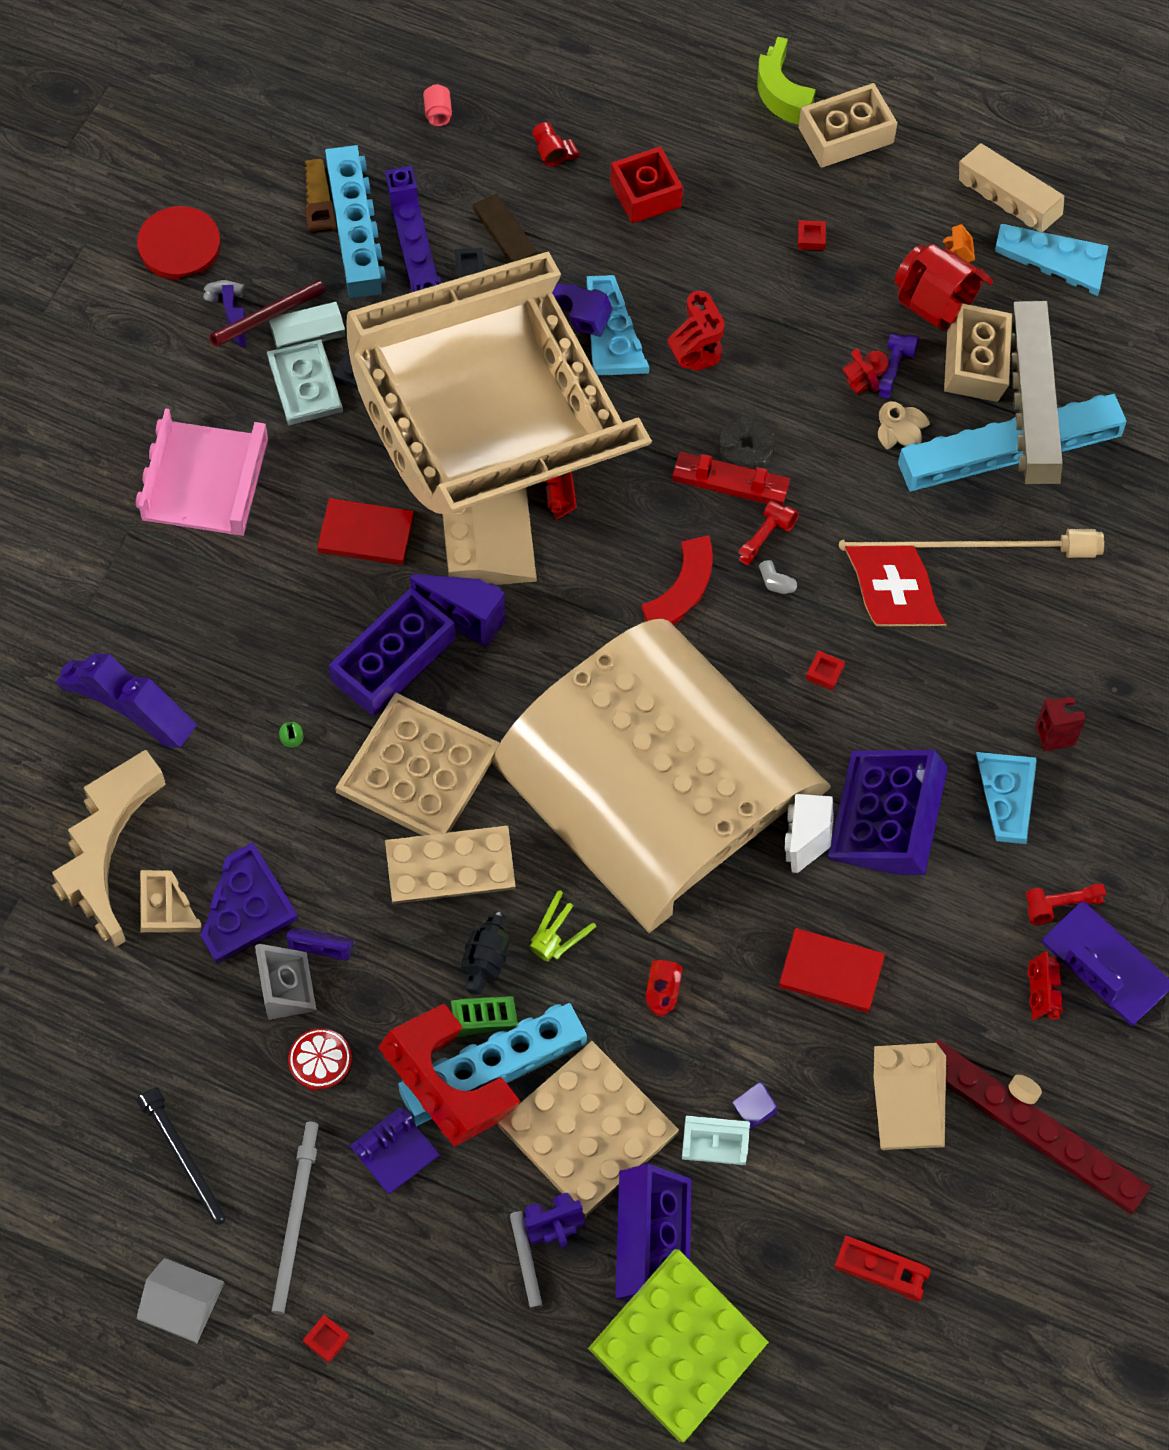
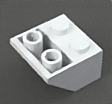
M795 794V804H789V833H786L785 851L786 862H791L793 873L800 872L831 847L834 820L833 797Z

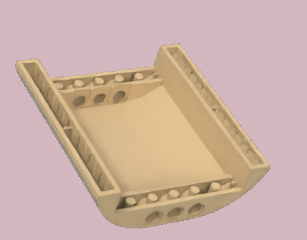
M549 251L352 310L347 314L346 326L349 355L354 377L365 408L403 481L413 495L425 507L435 513L448 514L648 446L652 442L639 417L622 423L552 292L561 273Z
M653 619L630 628L604 645L548 688L512 725L496 749L492 760L493 766L648 933L672 916L674 900L788 810L789 804H795V794L822 796L831 787L671 622L665 619Z

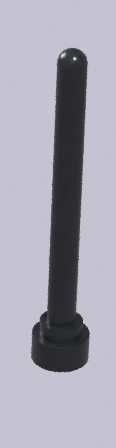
M156 1087L144 1092L137 1098L136 1102L143 1113L153 1116L213 1222L217 1225L223 1224L226 1219L225 1214L165 1113V1098L160 1089Z

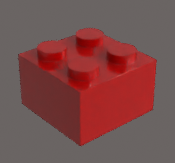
M661 146L611 163L610 183L632 224L682 207L683 186Z

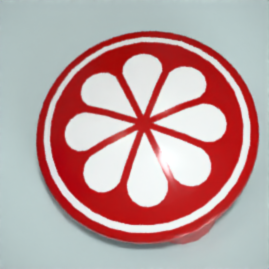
M313 1029L303 1033L295 1040L289 1051L288 1063L292 1075L310 1091L325 1089L338 1084L351 1070L352 1055L347 1041L340 1034L329 1029Z

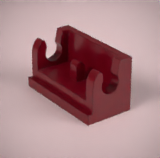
M1066 697L1057 700H1051V698L1044 700L1035 725L1044 752L1076 745L1086 720L1084 712L1069 714L1064 711V707L1074 705L1076 699Z

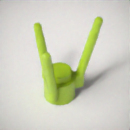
M561 890L557 891L536 934L530 940L532 942L529 946L530 950L546 962H549L552 957L558 960L567 949L596 928V924L591 923L563 945H559L561 938L555 932L567 917L573 905L568 903L550 929L546 928L562 897L563 892Z

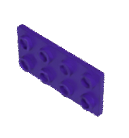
M1084 901L1077 905L1042 939V943L1131 1026H1134L1169 992V978Z

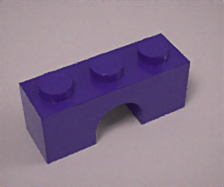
M557 283L552 293L562 311L571 310L569 318L575 331L601 337L613 310L607 294L597 289L591 291L579 288L573 284L563 285Z

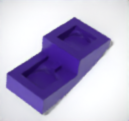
M222 285L226 319L228 325L244 318L245 312L244 308H236L234 286ZM246 333L234 338L240 347H246Z

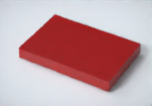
M329 498L317 547L318 553L404 565L414 520V511Z
M795 928L778 987L869 1013L885 953Z

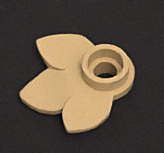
M887 402L879 410L881 425L878 430V438L887 450L892 448L897 442L905 447L912 443L921 444V429L928 427L930 422L926 415L917 408H904L897 402ZM890 411L894 412L897 418H893L890 415Z

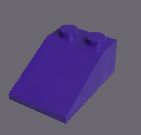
M413 574L410 578L411 587L454 622L457 632L484 647L489 645L505 622V593L493 583L487 584L480 579Z

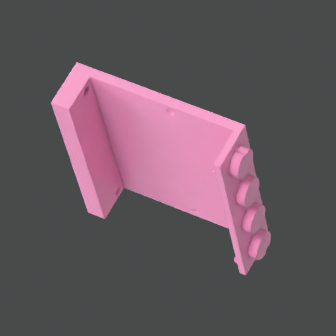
M165 409L163 418L157 421L156 443H152L150 446V465L145 467L143 472V491H139L136 497V507L140 510L142 520L244 536L268 442L266 424L254 422L252 433L173 422L170 410Z

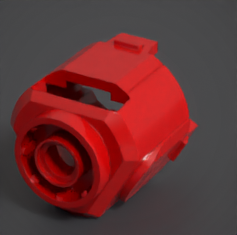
M934 244L916 246L905 257L895 276V285L899 287V303L940 331L947 330L948 322L951 324L955 322L962 304L971 305L983 281L990 286L994 282L983 269H977L949 249L944 248L942 250Z

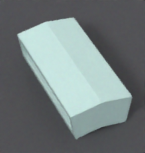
M337 302L279 315L269 320L276 349L317 339H322V342L345 337V327Z

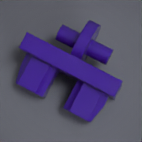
M564 1193L556 1196L553 1200L555 1208L544 1212L541 1204L537 1203L527 1206L525 1208L526 1219H524L530 1244L534 1245L545 1241L547 1244L557 1240L561 1248L567 1247L566 1237L577 1233L576 1229L586 1226L580 1200L574 1201L569 1193Z

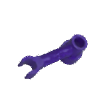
M891 333L887 349L891 350L892 353L889 359V366L879 385L880 397L890 398L901 358L903 356L915 358L919 346V336L911 334L902 336Z

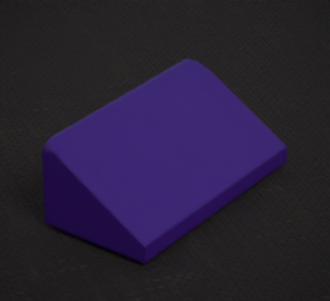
M301 928L291 929L287 932L286 936L288 947L292 950L345 961L349 960L354 943L353 939Z

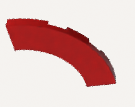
M709 535L681 542L683 566L680 575L666 593L653 601L642 604V612L646 622L653 619H665L675 624L683 619V616L701 600L707 589L712 571L713 553Z

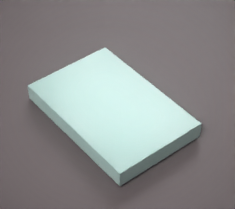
M322 339L267 352L288 426L343 412Z

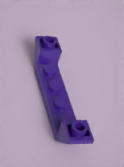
M412 166L385 170L392 215L411 291L415 292L442 284L440 276L437 277L422 219Z

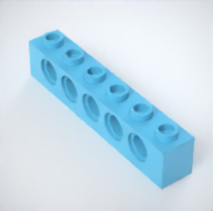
M358 145L325 149L349 299L382 294L381 283H386L384 266H378V260H382L380 243H374V238H378L376 221L371 222L370 216H374L372 199L367 200L366 194H371L369 178H363L362 172H367L365 156H359Z
M568 1003L564 1006L557 1004L547 1009L544 1015L536 1019L532 1017L524 1019L517 1024V1028L506 1033L505 1031H499L490 1036L487 1042L479 1046L476 1044L469 1045L462 1049L459 1055L449 1060L448 1058L439 1059L432 1065L437 1075L449 1086L462 1091H474L500 1077L508 1083L586 1046L587 1034L571 1004ZM545 1030H552L557 1035L553 1039H545L540 1034ZM518 1043H523L528 1046V1050L518 1053L512 1047ZM488 1057H496L500 1062L495 1066H488L484 1063V1060ZM461 1070H467L472 1074L465 1080H460L455 1076ZM403 1080L398 1083L400 1095L413 1117L415 1125L418 1126L432 1119L409 1087L404 1084Z

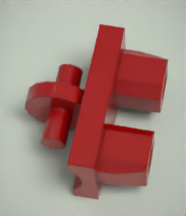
M857 348L851 352L853 361L842 369L843 373L848 378L847 382L857 396L869 387L875 393L879 390L880 385L877 376L887 370L889 366L888 358L883 352L872 351L863 360L861 352Z

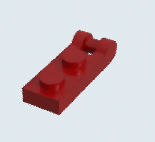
M846 1235L834 1266L836 1270L902 1294L907 1299L917 1302L921 1301L924 1292L921 1289L923 1282L928 1280L931 1269L925 1265ZM903 1272L911 1275L909 1283L900 1280Z

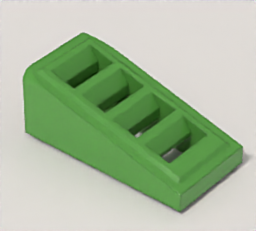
M513 996L451 1001L452 1014L463 1027L457 1037L517 1028L518 1021ZM506 1006L508 1020L501 1019L500 1007ZM490 1008L494 1009L495 1020L489 1021L487 1009ZM481 1010L483 1021L476 1020L475 1011ZM464 1012H469L470 1022H464Z

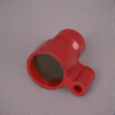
M543 122L533 129L532 135L538 143V152L546 166L554 167L563 163L566 159L575 160L580 156L572 140H562L561 137L555 135L551 123Z

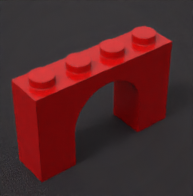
M442 1004L390 1030L378 1048L402 1078L404 1084L409 1087L419 1100L424 1110L429 1113L441 1129L443 1135L456 1147L498 1124L505 1116L514 1111L521 1101L502 1077L477 1090L462 1091L449 1086L437 1075L431 1062V1054L451 1045L463 1029L448 1007Z

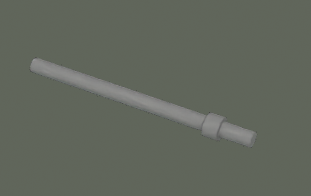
M306 1122L302 1145L298 1146L296 1160L299 1161L271 1311L275 1314L285 1313L311 1164L315 1163L317 1155L315 1142L319 1124L315 1122Z

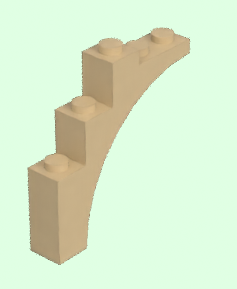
M147 750L142 751L83 787L87 796L84 803L92 815L68 829L71 837L68 845L76 858L52 872L56 882L52 887L61 901L67 899L72 908L79 904L88 918L93 915L98 922L95 928L104 941L110 939L115 948L126 940L112 912L109 901L108 874L111 855L118 836L131 815L148 797L166 785L161 769Z

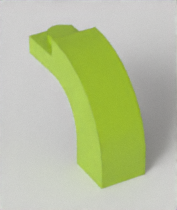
M777 37L775 46L769 47L767 56L760 54L757 88L763 103L772 113L783 120L799 125L801 107L814 103L816 89L794 84L783 75L781 69L786 57L788 39Z

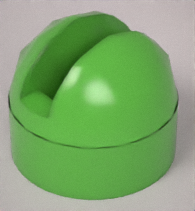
M294 721L284 723L279 730L280 741L284 746L294 748L302 743L304 735L298 723ZM289 729L294 730L295 738L289 739Z

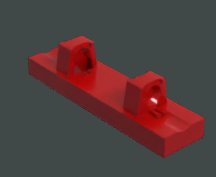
M679 452L672 475V481L765 504L774 501L781 506L784 505L790 478L767 473V469L759 467L754 470L713 460L712 456L701 454L696 456L684 452Z

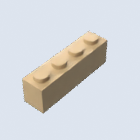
M982 143L959 161V181L966 187H970L980 193L985 199L991 200L1002 207L1007 213L1013 214L1027 226L1033 227L1042 233L1063 215V194Z

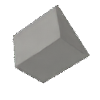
M263 944L256 945L255 949L268 1020L316 1010L307 952Z
M164 1258L146 1279L136 1318L139 1321L198 1343L223 1288L224 1281Z

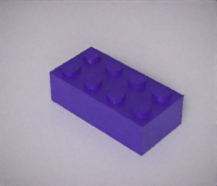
M411 587L329 664L331 682L375 717L390 702L395 692L399 694L455 640V624Z

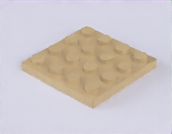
M395 692L336 786V793L423 836L449 833L491 765L494 753L500 743Z
M593 1041L587 1044L523 1100L514 1111L498 1122V1127L562 1194L569 1193L574 1201L580 1200L585 1218L619 1188L620 1170L644 1165L679 1134V1129Z

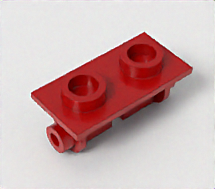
M572 472L545 480V482L550 483L546 486L547 507L554 513L555 520L560 519L577 508Z
M1045 951L1029 961L1027 971L1030 978L1031 995L1029 1004L1032 1009V1020H1036L1045 1014L1048 1015V1019H1059L1060 1013L1063 1012L1061 991L1051 989V986H1061L1060 963L1057 962L1056 957H1048V952Z

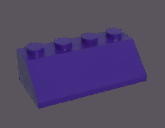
M650 1164L619 1171L616 1299L629 1302L674 1249L680 1250L690 1260L692 1179Z

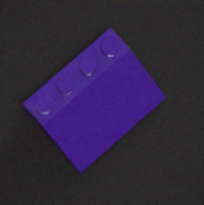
M935 750L852 751L829 849V860L896 875H925L948 769Z

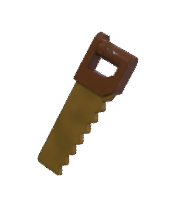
M323 160L305 161L307 165L305 170L307 172L306 201L308 205H306L305 213L309 233L322 230L337 231ZM318 217H330V219L314 221Z

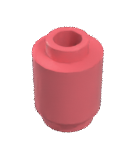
M432 85L423 93L425 116L431 125L443 126L450 121L452 116L450 91L442 85Z

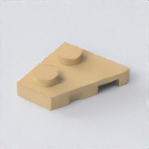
M141 870L140 932H201V922L199 919H196L189 906L190 902L185 893L178 887V881L173 872Z

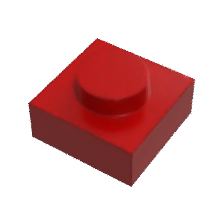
M799 220L798 249L825 250L826 221Z
M818 650L807 672L806 680L833 691L845 667V661Z
M323 1315L303 1339V1343L329 1364L350 1339V1335L327 1316Z

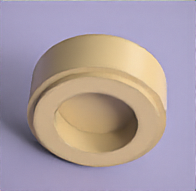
M1015 1075L1009 1084V1090L1012 1095L1027 1104L1036 1103L1042 1094L1039 1085L1024 1075Z

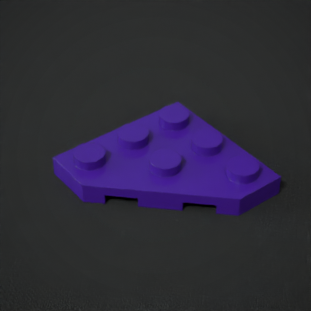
M253 842L226 856L222 867V875L211 901L210 912L206 924L203 926L201 933L202 941L216 964L299 920L296 911Z

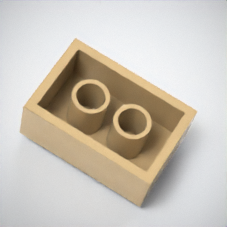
M872 83L801 107L798 128L820 167L823 168L894 143L897 121L876 85Z
M962 304L955 322L952 324L948 322L944 392L995 402L1000 400L1009 386L1012 313Z

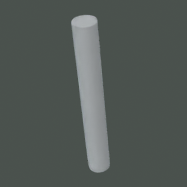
M517 1211L510 1214L529 1306L531 1310L543 1307L523 1213Z

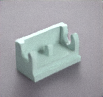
M686 1116L682 1159L746 1165L750 1122Z

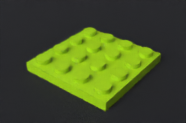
M674 1249L588 1349L679 1442L684 1443L769 1342L680 1250Z

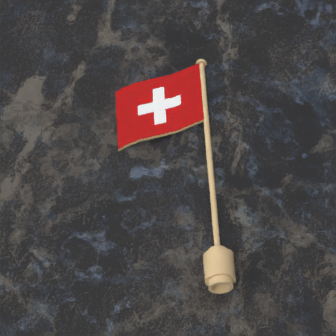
M1067 529L1066 535H1061V541L845 542L843 539L839 542V548L842 551H846L857 573L865 607L876 626H947L936 606L927 571L915 547L1060 546L1061 552H1066L1067 558H1095L1096 555H1103L1104 534L1103 532H1096V529Z

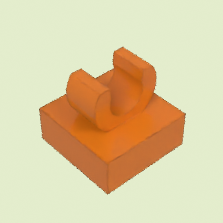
M962 224L952 227L953 236L943 239V243L947 248L952 247L950 251L965 261H974L973 237Z

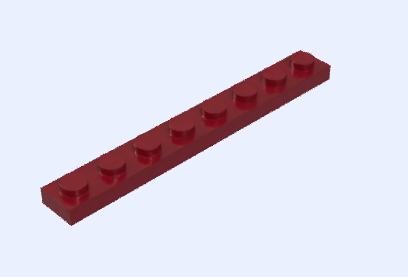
M939 1039L935 1041L946 1055V1086L1127 1213L1133 1214L1151 1186L1034 1105L1018 1100L1012 1095L1008 1087Z

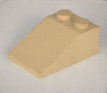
M937 1043L874 1046V1086L881 1149L945 1147L946 1055Z

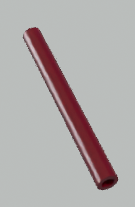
M318 280L210 334V341L215 347H218L325 293V286Z

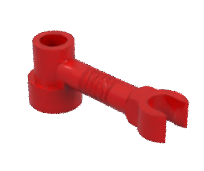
M770 501L764 511V516L767 519L753 538L741 547L738 552L742 555L739 561L750 565L758 553L759 547L771 531L777 526L790 531L798 519L799 511L790 506L783 507L774 501Z
M1094 884L1079 891L1045 896L1042 888L1031 889L1025 894L1029 905L1027 910L1028 917L1032 925H1044L1054 919L1052 907L1076 904L1082 901L1087 904L1105 902L1103 896L1107 895L1104 884Z

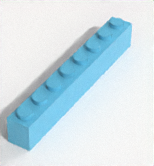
M1115 394L1107 396L1098 395L1084 402H1071L1064 407L1057 408L1061 451L1064 452L1122 436L1127 420ZM1015 418L1002 423H990L983 428L975 430L966 429L948 437L939 436L932 441L921 444L912 443L901 449L898 465L909 491H914L1018 464L1019 455H1023L1022 451H1017V434H1021V430H1016Z

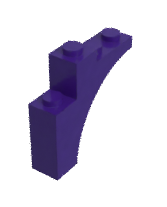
M94 653L85 661L72 660L61 669V676L55 682L64 691L87 696L114 709L139 725L165 747L180 748L197 725L150 678L133 677L110 654Z

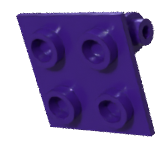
M401 1107L350 1145V1148L389 1195L440 1156L412 1122L413 1117L407 1110L403 1111Z

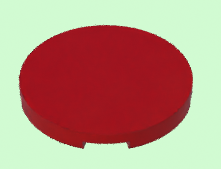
M176 206L160 210L144 222L138 233L137 246L144 265L151 272L163 278L180 280V277L190 276L198 272L201 274L209 269L220 253L221 241L218 227L210 216L192 207Z

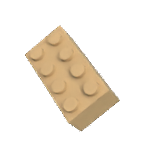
M508 826L385 840L392 904L514 890L516 887Z

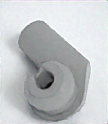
M220 280L208 283L203 289L205 290L204 300L217 302L219 299L218 295L222 294V285H233L235 297L242 298L244 295L245 285L228 280Z
M771 560L760 563L759 568L768 590L780 594L793 593L796 590V580L787 575L776 573Z

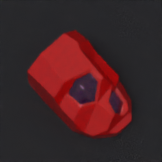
M665 960L652 961L646 1001L649 1010L656 1016L663 1017L673 1010L677 1003L683 967L676 962Z

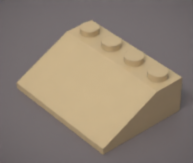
M526 487L448 514H442L449 577L480 579L487 584L493 583L495 585L537 581Z

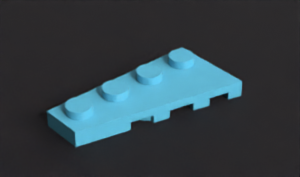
M1006 224L1000 225L995 247L996 253L1026 266L1028 264L1035 265L1041 269L1040 272L1050 276L1052 273L1065 278L1068 284L1075 287L1079 284L1090 289L1089 293L1096 296L1099 294L1108 251L1107 245L1044 232L1041 233Z
M587 276V290L597 289L607 294L613 308L601 337L590 335L592 367L596 375L649 373L647 359L644 358L642 353V346L634 332L632 320L626 311L625 302L615 276Z

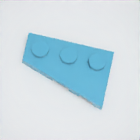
M976 752L996 841L1027 844L1037 763L1036 758Z

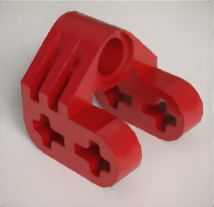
M694 291L687 298L686 311L689 318L668 338L667 343L681 367L700 371L719 363L721 360L722 345L720 339L724 334L725 323L711 296L704 291ZM698 302L699 305H704V310H701L698 305L694 306V303ZM707 345L708 349L714 350V352L709 353L708 350L704 351V346Z

